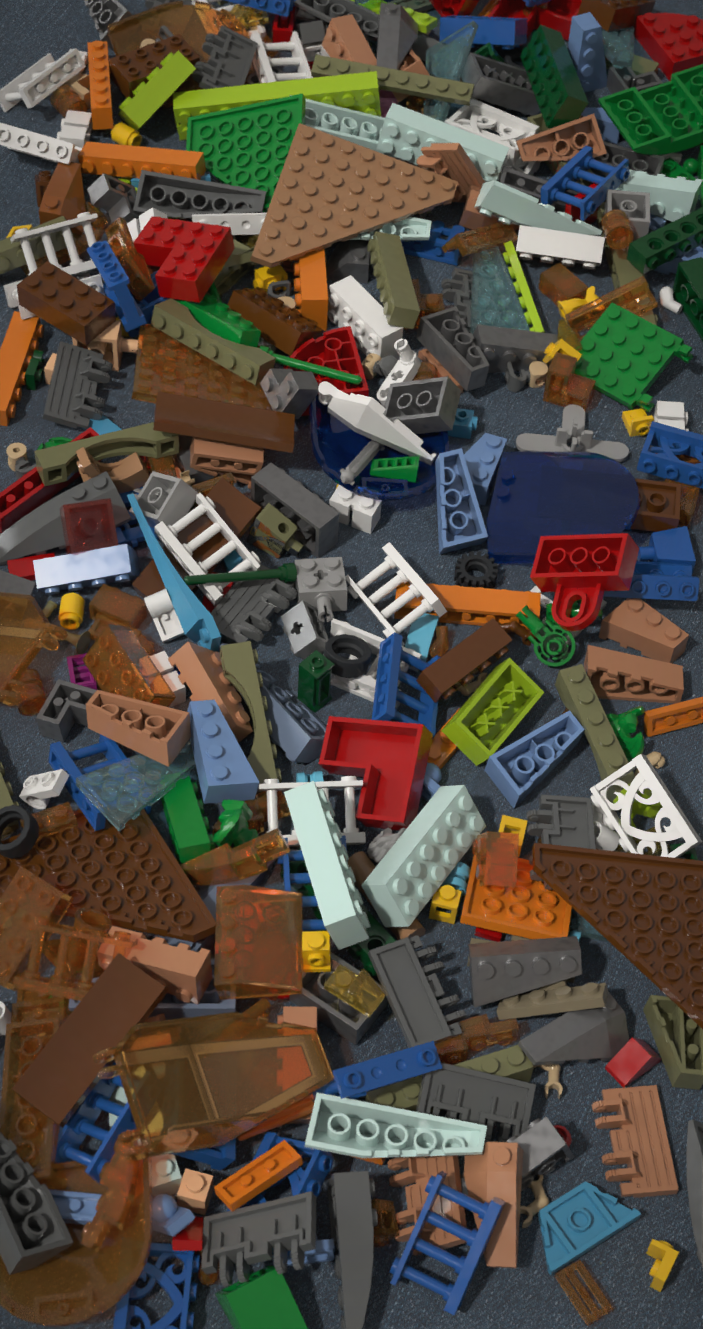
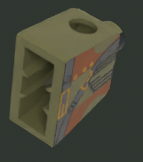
M270 503L256 517L247 538V542L275 558H280L285 551L297 557L304 547L303 544L294 539L298 529L297 526Z

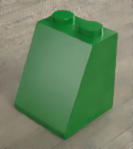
M265 1266L250 1274L247 1282L241 1283L237 1281L215 1293L233 1329H308L283 1274H278L275 1266Z

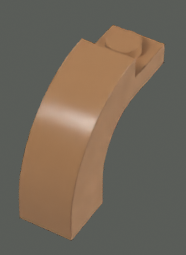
M84 447L76 451L79 461L76 463L83 482L107 471L120 494L142 487L150 476L145 462L136 452L118 462L100 463Z

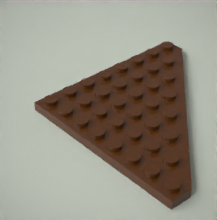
M128 789L101 800V802H111L134 793L132 789ZM141 803L108 813L105 820V828L98 831L93 829L79 809L40 825L36 844L23 856L11 859L0 854V902L190 942L199 941L219 932L217 922ZM21 833L6 840L1 841V843H11L14 840H16L21 835Z
M534 843L532 848L533 871L703 1029V861Z

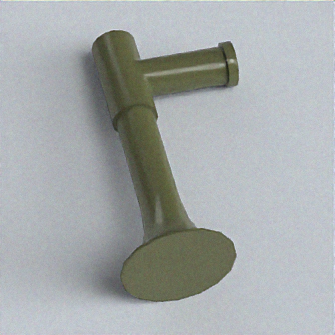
M49 600L38 617L33 615L27 616L25 620L26 625L42 632H50L49 634L68 641L76 647L78 655L83 654L87 650L91 641L89 631H85L82 635H77L47 622L54 609L58 607L55 602Z

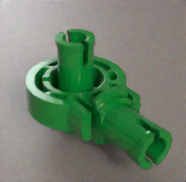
M526 605L522 611L528 618L521 611L515 616L541 642L539 643L532 635L528 636V639L534 645L537 658L542 663L553 667L567 663L575 652V639L572 633L562 629L547 618L545 622L553 630L551 631ZM563 633H566L571 640L572 648L570 652H567L569 644H566L564 651L565 642L568 640ZM543 653L544 656H546L547 658H549L550 655H554L552 660L560 659L561 661H548L541 656V654Z

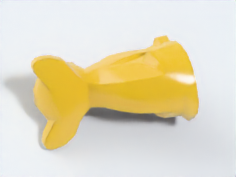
M594 286L588 288L585 299L574 298L557 301L559 314L564 318L566 325H570L573 319L583 316L587 311L595 312L606 308V304L595 294Z

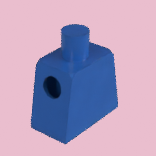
M687 526L652 533L649 545L639 547L638 560L692 564L693 573L696 559Z

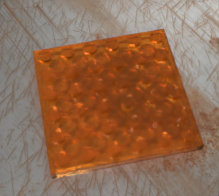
M151 324L140 326L131 399L156 404L157 392L159 391L270 410V403L260 383L257 385L252 384Z

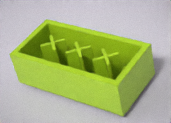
M179 50L175 54L170 52L160 63L163 67L161 69L156 67L146 77L149 81L147 83L143 81L132 92L135 96L133 98L129 96L119 106L121 111L118 115L133 129L138 130L196 69Z
M509 657L493 669L441 731L478 766L496 752L544 694V691Z

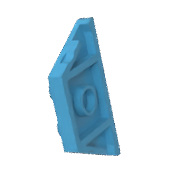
M586 1181L539 1210L538 1217L547 1269L550 1276L638 1220L641 1216L639 1210L635 1208L631 1210L617 1202V1198L608 1193L600 1192L597 1187Z

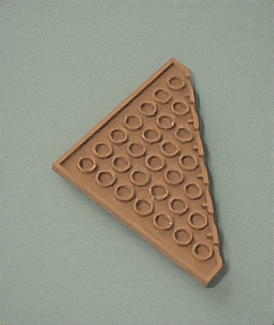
M299 123L250 261L272 268L288 259L292 261L305 256L306 253L313 250L319 251L328 248L338 241L344 242L357 237L360 233L366 231L369 233L383 228L385 224L391 222L394 224L408 219L410 215L422 214L433 210L435 206L449 204L453 200L458 181Z

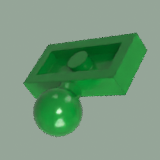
M669 157L664 161L662 174L670 178L680 176L686 177V180L695 181L696 178L692 175L698 171L699 164L696 159L689 158L681 167Z

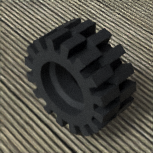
M473 551L469 552V556L466 553L463 554L462 558H458L455 566V585L493 589L496 585L498 565L494 563V558L489 559V555L486 553L484 556H481L480 551H477V555H474ZM477 570L484 573L485 575L482 577H473L469 575L467 572Z

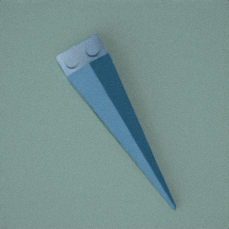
M128 494L129 502L185 635L194 643L198 642L199 646L219 652L221 635L213 616L190 590L164 553L149 527L134 494Z

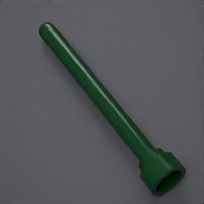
M284 563L278 569L185 576L183 580L187 585L278 578L284 583L296 581L297 569L294 563Z

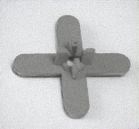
M575 404L568 405L563 409L562 428H557L556 436L523 433L516 439V447L521 452L560 456V469L583 472V459L622 462L627 459L629 454L628 447L623 443L592 440L593 431L585 430V411L581 406ZM572 442L571 448L566 443Z

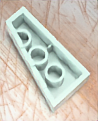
M630 170L628 179L616 190L650 193V214L673 222L695 211L703 180H686V177L680 176L670 178L666 177L665 174L648 175L647 172Z

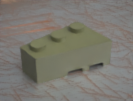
M650 995L643 1011L672 1087L700 1090L703 1085V1029L668 996Z

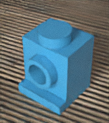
M457 408L453 429L444 431V436L470 439L471 431L477 428L478 417H474V410Z

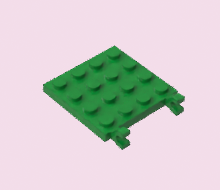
M611 303L574 348L582 354L578 362L570 367L561 364L560 368L562 372L630 409L638 405L645 411L650 412L654 407V404L651 402L653 397L645 393L675 356L689 363L693 358V354L690 353L692 347L685 345L684 340Z

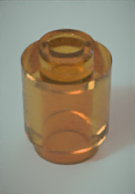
M85 202L86 212H90V215L95 213L98 215V218L91 223L93 232L102 231L107 224V217L99 208L93 206L91 202Z

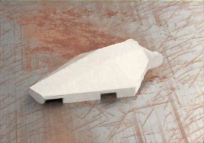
M327 381L319 384V402L323 405H328V412L354 432L406 455L418 456L420 461L429 465L436 459L437 454L432 453L430 455L421 447L424 441L398 419L394 422L390 421L383 414L386 409L374 398L353 393L348 395Z

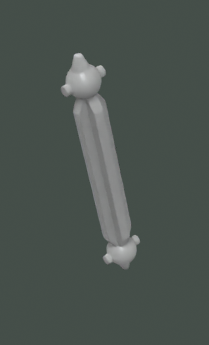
M371 440L346 467V470L344 468L340 470L341 481L345 484L353 485L355 483L354 478L361 473L380 450L383 451L385 449L384 444Z

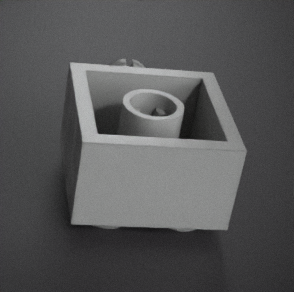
M607 190L604 207V237L620 239L621 250L625 251V245H627L628 251L629 243L648 234L650 225V193Z
M152 471L142 489L136 488L134 490L135 493H139L138 495L134 494L148 525L153 528L161 521L166 526L175 524L188 514L194 505L196 495L199 494L182 479ZM131 507L129 512H131L135 516L134 511Z
M342 557L294 560L297 569V579L295 581V590L298 592L297 603L303 600L316 607L318 610V620L321 622H325L324 615H326L327 622L331 621L334 617L332 611H347V584Z

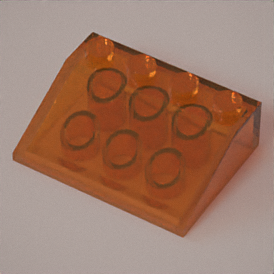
M244 884L217 887L214 986L220 1000L302 994V893Z

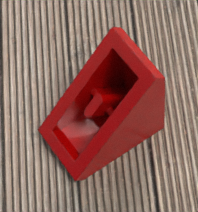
M632 1037L605 1066V1069L625 1088L661 1062L662 1059L643 1039Z

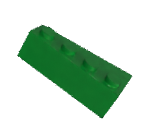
M205 294L200 303L176 299L177 302L188 307L194 319L210 332L235 343L258 347L261 330L256 328L251 321L242 318L240 313L231 310L229 305L217 300L216 296Z
M188 772L158 778L160 798L169 827L172 845L174 844L176 860L192 884L212 880L211 850L215 849V843L213 842V835H208L207 833L210 831L207 816L202 817V814H204L202 800L196 798L199 797L196 782H191Z

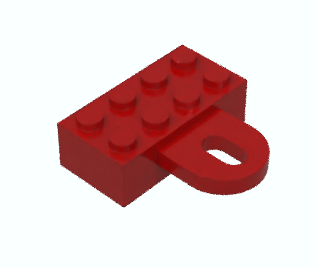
M629 533L541 536L530 578L541 592H555L551 612L556 623L564 630L579 631L589 626L598 616L604 591L630 590L639 547ZM582 599L579 613L575 617L570 618L573 603Z

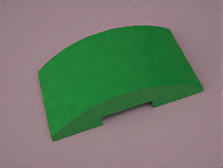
M703 64L671 74V81L642 91L632 87L598 99L601 107L636 153L647 155L669 154L703 143Z

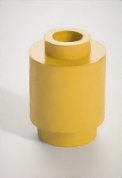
M119 122L111 129V138L114 142L120 145L140 146L142 136L132 127Z
M68 593L62 596L58 619L63 628L74 630L83 622L85 599L77 593Z

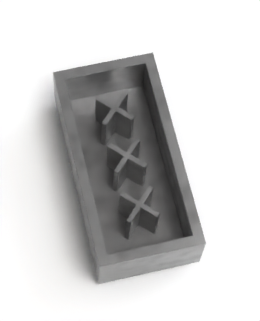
M470 52L459 73L463 82L474 84L473 99H480L491 105L503 106L507 110H516L524 115L534 116L539 113L540 108L526 70Z
M272 462L251 477V500L261 506L262 510L270 503L292 521L298 528L294 539L303 544V548L315 557L320 558L338 543L339 513L333 506L326 504L317 494L310 492L301 482L294 480L282 468H278Z

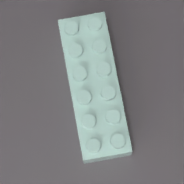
M306 99V126L404 161L376 149L384 124V117Z
M392 103L385 117L376 148L379 151L416 164L419 156L424 155L421 152L422 147H430L432 143H460L485 182L499 180L509 151L507 146Z
M311 781L285 791V798L326 930L338 950L369 939L366 928L370 927V923L366 913L362 910L361 905L363 901L359 890L355 888L354 882H356L352 868L348 866L347 860H349L345 846L341 844L340 838H342L338 824L334 822L333 817L335 813L330 801L328 802L324 789L318 790L315 782Z
M465 785L441 786L361 885L385 927H409L486 827Z

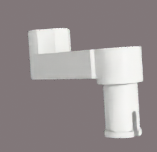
M399 339L395 342L394 348L398 352L400 360L397 361L377 392V398L383 407H385L390 384L412 381L420 368L421 361L415 351L411 350L406 339Z

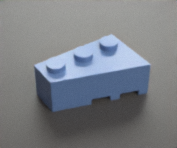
M485 433L464 454L478 504L484 506L496 480L499 464L502 465L507 445L506 438Z

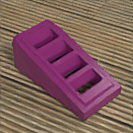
M91 653L68 656L67 663L70 682L97 690Z

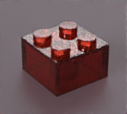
M111 498L66 504L59 508L67 554L118 545Z

